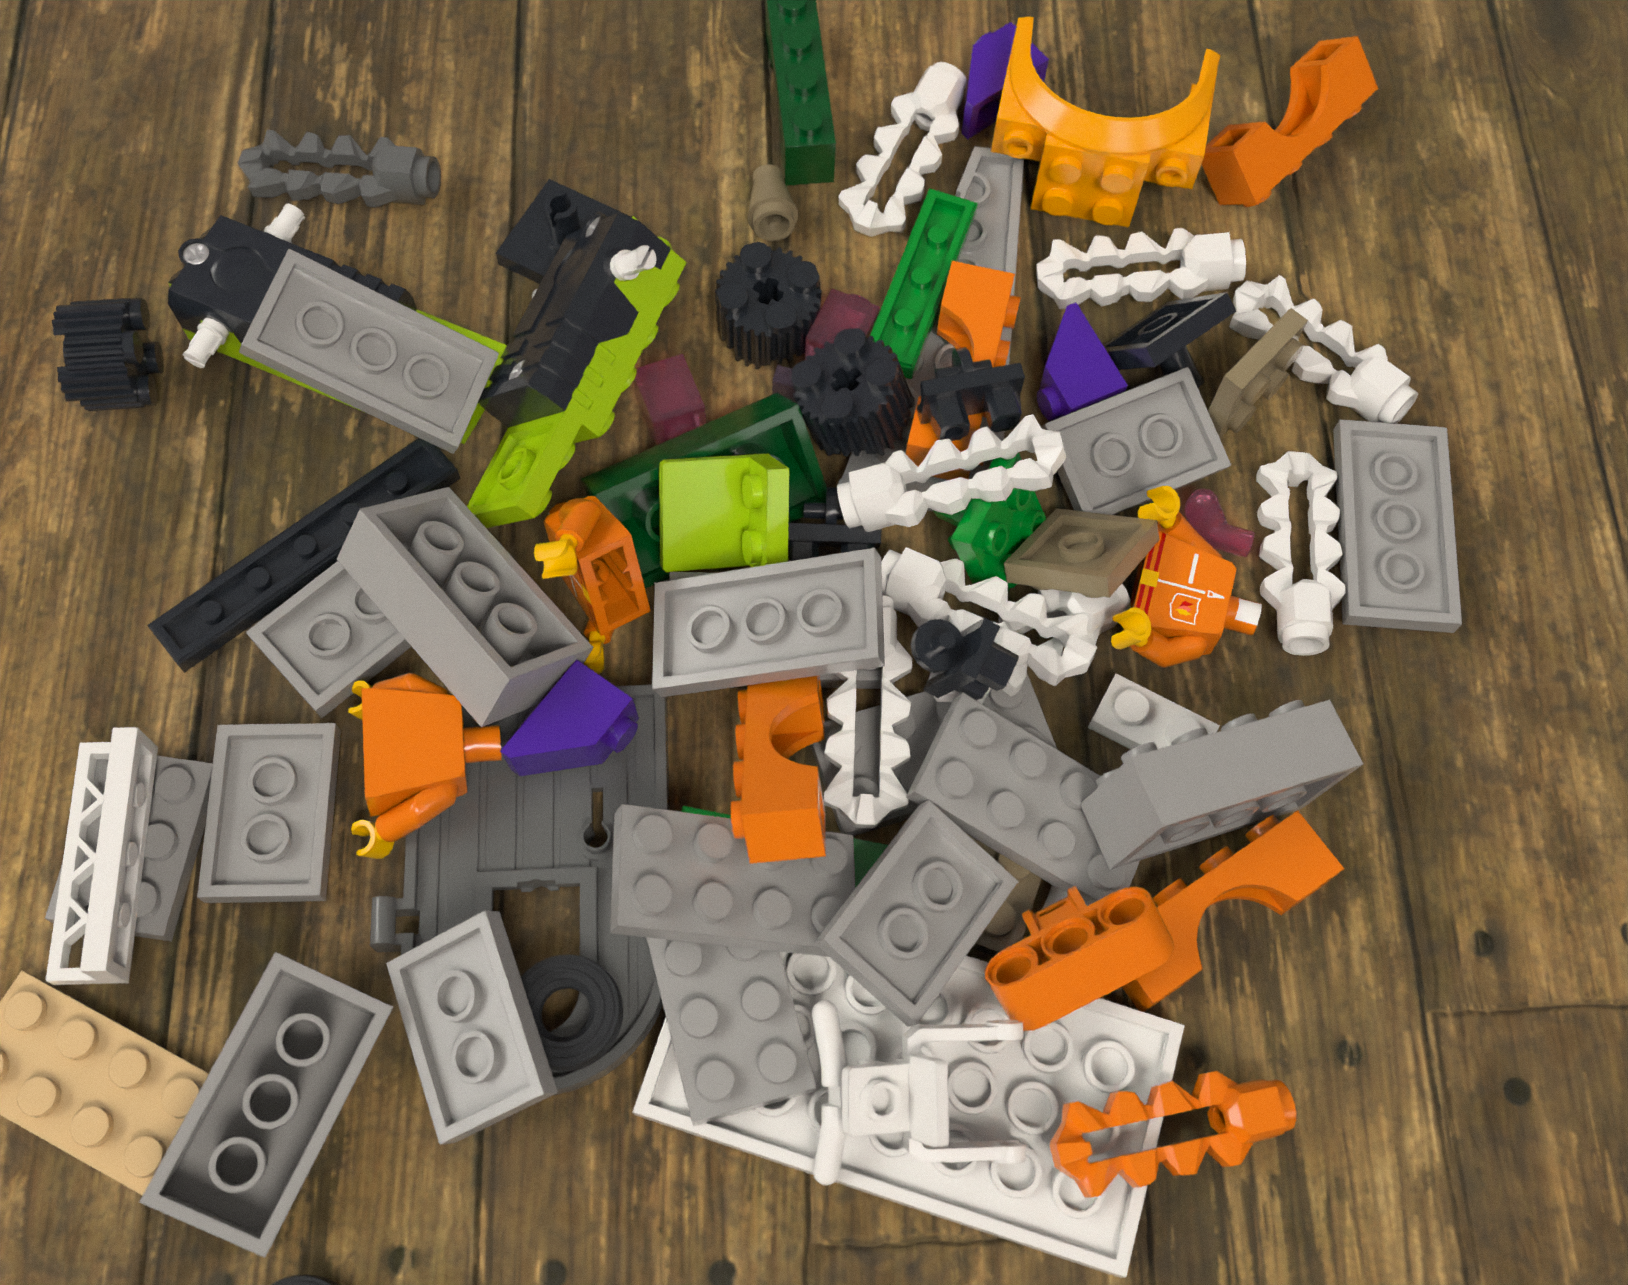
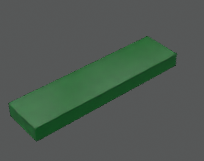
M931 188L928 190L870 336L874 337L875 342L881 339L885 346L889 345L893 353L897 355L905 378L911 380L940 309L951 262H958L978 207L977 202Z

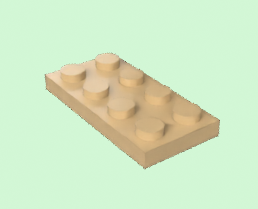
M21 971L0 1001V1115L143 1196L209 1073L38 978Z

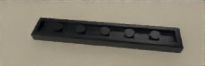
M418 438L147 626L185 673L275 610L335 564L361 508L449 487L461 479L459 472L437 446Z

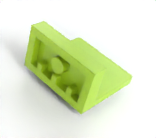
M769 454L666 459L660 462V566L664 571L676 572L738 566L757 567L788 562L789 468Z

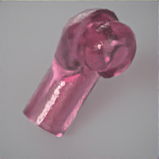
M1204 488L1195 490L1185 503V515L1190 525L1213 548L1247 558L1253 544L1255 532L1228 524L1218 497L1213 491Z

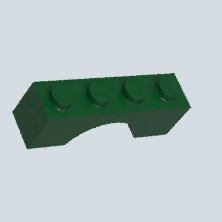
M765 0L766 38L770 68L774 70L784 183L786 186L834 182L836 139L816 0Z

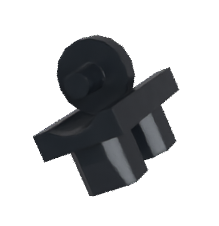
M967 347L953 349L952 366L935 369V379L921 381V403L917 405L920 424L930 423L938 440L950 439L951 441H956L967 436L970 429L968 415L985 412L989 429L996 433L1013 430L1020 422L1022 415L1020 395L1025 380L1021 363L993 368L990 359L973 362Z
M827 487L826 503L804 502V518L825 519V524L789 523L788 562L819 557V546L841 547V553L870 548L879 549L881 545L882 529L866 532L863 526L849 529L847 525H837V520H844L840 503H838L837 487Z
M987 618L981 619L961 632L951 622L942 619L930 620L918 627L911 641L912 655L917 664L927 671L938 673L937 676L927 681L923 689L936 698H940L955 690L959 693L963 692L977 701L983 698L989 687L995 691L1005 688L1019 656L994 642L1000 626Z

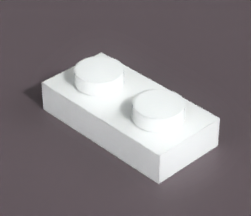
M1115 674L1088 728L1129 749L1150 742H1154L1157 748L1161 749L1171 746L1172 741L1189 731L1205 728L1209 735L1216 733L1220 725Z

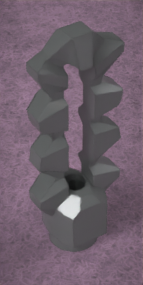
M267 130L262 145L242 150L238 161L240 169L250 181L248 185L249 191L253 197L273 198L288 192L292 201L309 200L322 194L326 202L336 204L362 196L367 207L376 208L390 202L424 205L426 198H435L438 195L441 184V170L436 157L425 156L422 150L417 147L396 146L387 137H380L371 152L366 155L351 135L338 136L331 150L325 149L320 137L314 133L306 132L295 148L274 130ZM279 160L287 161L297 166L300 162L318 163L327 168H332L335 164L361 166L372 171L373 176L363 175L361 179H357L350 174L324 172L321 176H317L311 171L289 170L288 173H282L269 167H274V164H278Z

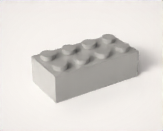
M450 487L359 510L337 560L481 727L540 704L576 660L584 664L593 646Z
M1296 700L1275 709L1269 714L1268 718L1257 720L1255 714L1243 715L1225 724L1221 731L1209 735L1205 728H1198L1179 736L1172 741L1171 746L1158 749L1154 742L1137 746L1121 756L1122 766L1100 776L1096 780L1098 788L1080 805L1111 870L1262 822L1273 814L1277 817L1302 809L1362 766L1363 762L1330 700L1306 707L1302 700Z
M275 952L139 1202L262 1257H266L393 1007Z

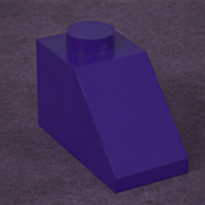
M1012 22L995 32L985 33L973 45L961 132L967 140L997 120L1016 26ZM1031 42L1030 50L1033 66L1044 82L1049 59Z
M1076 302L1067 305L1044 369L1039 390L1037 391L1039 408L1048 420H1056L1124 393L1128 386Z
M576 660L500 752L510 770L518 776L603 764L613 751L619 753L624 750L637 732L638 724L636 722L639 717L633 698Z

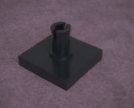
M549 179L497 250L498 264L540 284L565 237L582 229L594 214L602 212L607 217L616 213L629 215Z
M1228 292L1168 301L1103 346L1118 370L1156 367L1160 365L1166 376L1189 367L1197 388H1199L1205 380L1200 375L1187 345L1235 313L1236 309Z

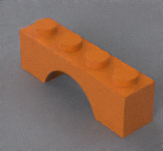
M1358 36L1319 41L1290 68V100L1284 118L1275 130L1266 122L1232 124L1226 126L1206 145L1202 167L1219 205L1243 204L1244 207H1252L1264 202L1270 197L1271 190L1284 177L1296 172L1302 166V160L1315 148L1328 142L1332 137V132L1343 121L1353 117L1362 109L1361 104L1378 87Z
M952 261L941 303L937 335L948 341L956 349L967 347L973 362L990 359L993 368L1005 366L1011 342L1000 339L1003 327L1014 329L1021 298L1010 295L1015 274ZM921 396L918 397L917 405L921 403ZM916 405L907 442L906 455L919 467L938 438L930 423L920 424ZM985 412L968 415L970 422L968 435L961 440L951 441L960 452L968 449L972 434L980 429L982 418H986ZM959 468L932 477L945 480L959 477L969 479L970 470Z
M820 675L747 685V689L738 690V709L741 724L736 725V746L739 760L743 761H736L733 764L735 792L737 798H741V800L731 801V822L734 838H745L750 864L826 857V815L818 767L789 760L793 754L806 746L825 740L824 699Z
M1298 810L1281 822H1279L1274 814L1267 817L1245 834L1250 844L1235 854L1228 846L1224 847L1199 866L1205 875L1187 886L1182 878H1180L1152 898L1158 906L1157 909L1173 939L1174 950L1166 963L1122 986L1139 1011L1146 1012L1187 983L1203 969L1197 947V932L1201 917L1206 908L1221 901L1242 899L1257 902L1279 915H1283L1344 870L1340 862Z

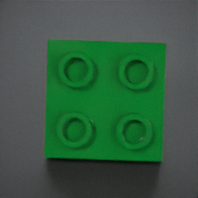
M1019 453L1009 460L999 457L993 459L989 469L1003 466L1005 469L1013 468L1022 458ZM1013 488L1006 501H991L988 503L981 499L971 498L965 510L953 515L933 510L937 518L957 526L953 535L948 537V542L951 548L956 550L960 560L964 562V568L972 584L995 576L1007 582L1004 562L1046 520L1045 513L1041 508L1035 491ZM1008 583V591L1017 584Z

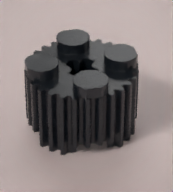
M762 242L745 245L740 251V256H734V263H726V270L720 271V279L716 281L718 332H721L722 341H726L727 348H733L737 362L743 359L744 366L748 367L751 364H755V369L759 370L761 366L771 365L773 360H776L778 364H782L784 358L792 361L794 354H796V357L810 354V348L815 347L816 338H819L822 296L820 275L813 263L803 261V257L800 255L793 257V251L791 250L787 253H782V248L778 247L776 251H772L770 246Z
M143 298L86 300L70 302V305L56 306V311L53 313L55 320H52L54 336L64 335L65 337L63 341L65 366L57 367L58 383H61V392L65 393L66 402L80 401L81 407L88 411L144 408L157 405V387L153 374L163 373L164 359L160 343L148 340L150 314L146 300Z
M859 328L844 329L836 335L834 343L824 342V348L816 347L814 349L815 355H807L805 357L806 360L799 362L793 367L791 382L795 391L793 396L796 404L799 405L802 417L814 442L817 443L820 450L825 451L827 456L833 454L841 455V451L843 456H848L850 452H854L855 456H859L861 451H865L867 454L878 453L883 456L885 455L884 450L886 448L893 450L895 448L893 443L895 441L902 442L903 440L902 427L907 425L905 418L911 417L909 408L913 407L912 395L897 355L893 353L889 345L885 346L881 339L875 342L873 336L866 338L863 330Z

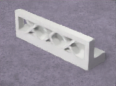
M138 727L113 728L111 742L80 743L46 975V982L52 985L129 983L158 746ZM97 759H109L104 794L94 784ZM93 794L97 798V800L91 805V798ZM101 815L95 852L86 842L87 827ZM85 853L89 857V859L83 863V856ZM93 874L87 911L77 900L79 885ZM77 913L81 919L74 924L75 914ZM85 934L80 968H68L71 945Z

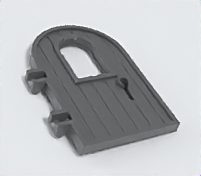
M652 685L616 686L633 698L639 717L636 722L638 729L627 747L619 753L613 751L603 764L518 776L510 770L502 754V761L466 763L467 793L457 797L454 805L431 821L406 835L403 898L390 896L372 898L370 947L377 953L401 951L402 955L485 910L493 911L494 891L521 889V892H531L540 886L547 888L549 891L559 890V887L580 886V956L602 966L616 983L623 1002V1021L616 1041L598 1061L575 1071L551 1070L558 1091L554 1095L587 1086L621 1065L647 1037L663 1007L646 937L610 933L614 813L621 804L670 810L668 697H660L652 690ZM462 705L464 727L480 726ZM538 705L486 725H500L501 749ZM593 792H603L602 826L608 836L605 844L598 848L589 846L595 837L593 829ZM420 916L419 934H395L396 917ZM579 991L576 1007L570 1017L561 1026L549 1033L558 1037H569L577 1034L584 1028L590 1016V1005L583 993Z

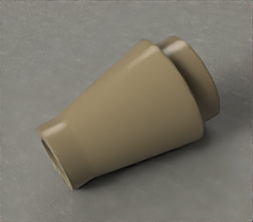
M771 164L762 165L753 172L752 176L753 188L748 211V223L760 238L768 241H777L786 238L792 233L794 225L798 220V211L784 183L780 168Z

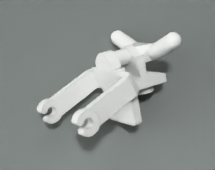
M825 1000L818 1002L813 1007L812 1018L821 1062L822 1086H827L829 1089V1103L822 1104V1125L813 1169L814 1177L818 1183L831 1185L837 1180L846 1135L858 1137L903 1132V1147L922 1163L991 1161L1002 1164H1017L1026 1162V1145L1021 1144V1141L949 1142L948 1065L943 1059L921 1054V1046L925 1042L1023 1039V1022H1018V1020L986 1021V1024L914 1025L902 1035V1058H895V1062L886 1063L871 1059L857 1060V1065L847 1066L837 1008L832 1002Z

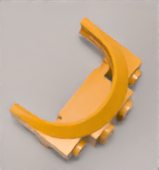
M1034 17L1018 18L991 152L1005 154L1013 158L1040 161L1031 209L1044 211L1054 216L1065 215L1096 221L1103 225L1129 227L1143 181L1153 182L1161 186L1193 189L1205 154L1220 54L1212 49H1206L1198 83H1192L1189 96L1177 106L1167 111L1144 117L1105 116L1072 105L1046 86L1037 74L1031 59L1030 49Z

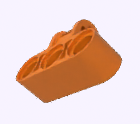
M1073 886L1067 889V897L1036 913L1030 909L1021 913L1031 935L996 954L987 964L985 979L1008 1019L1023 1022V1031H1033L1157 969L1171 957L1174 950V942L1150 893L1145 889L1139 887L1123 888L1087 906L1077 887Z

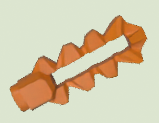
M1213 1071L1198 1075L1192 1095L1174 1081H1167L1151 1087L1146 1105L1143 1104L1136 1093L1130 1091L1110 1093L1103 1112L1079 1101L1063 1104L1062 1123L1049 1145L1054 1167L1076 1182L1084 1198L1101 1196L1117 1174L1133 1188H1141L1151 1184L1157 1178L1158 1164L1160 1162L1173 1176L1196 1174L1206 1152L1222 1167L1240 1165L1253 1143L1275 1138L1284 1134L1285 1131L1294 1128L1296 1108L1289 1089L1278 1079L1271 1081L1258 1079L1237 1084L1220 1072ZM1210 1106L1207 1112L1210 1127L1218 1134L1088 1162V1157L1093 1155L1090 1141L1087 1142L1083 1139V1133Z

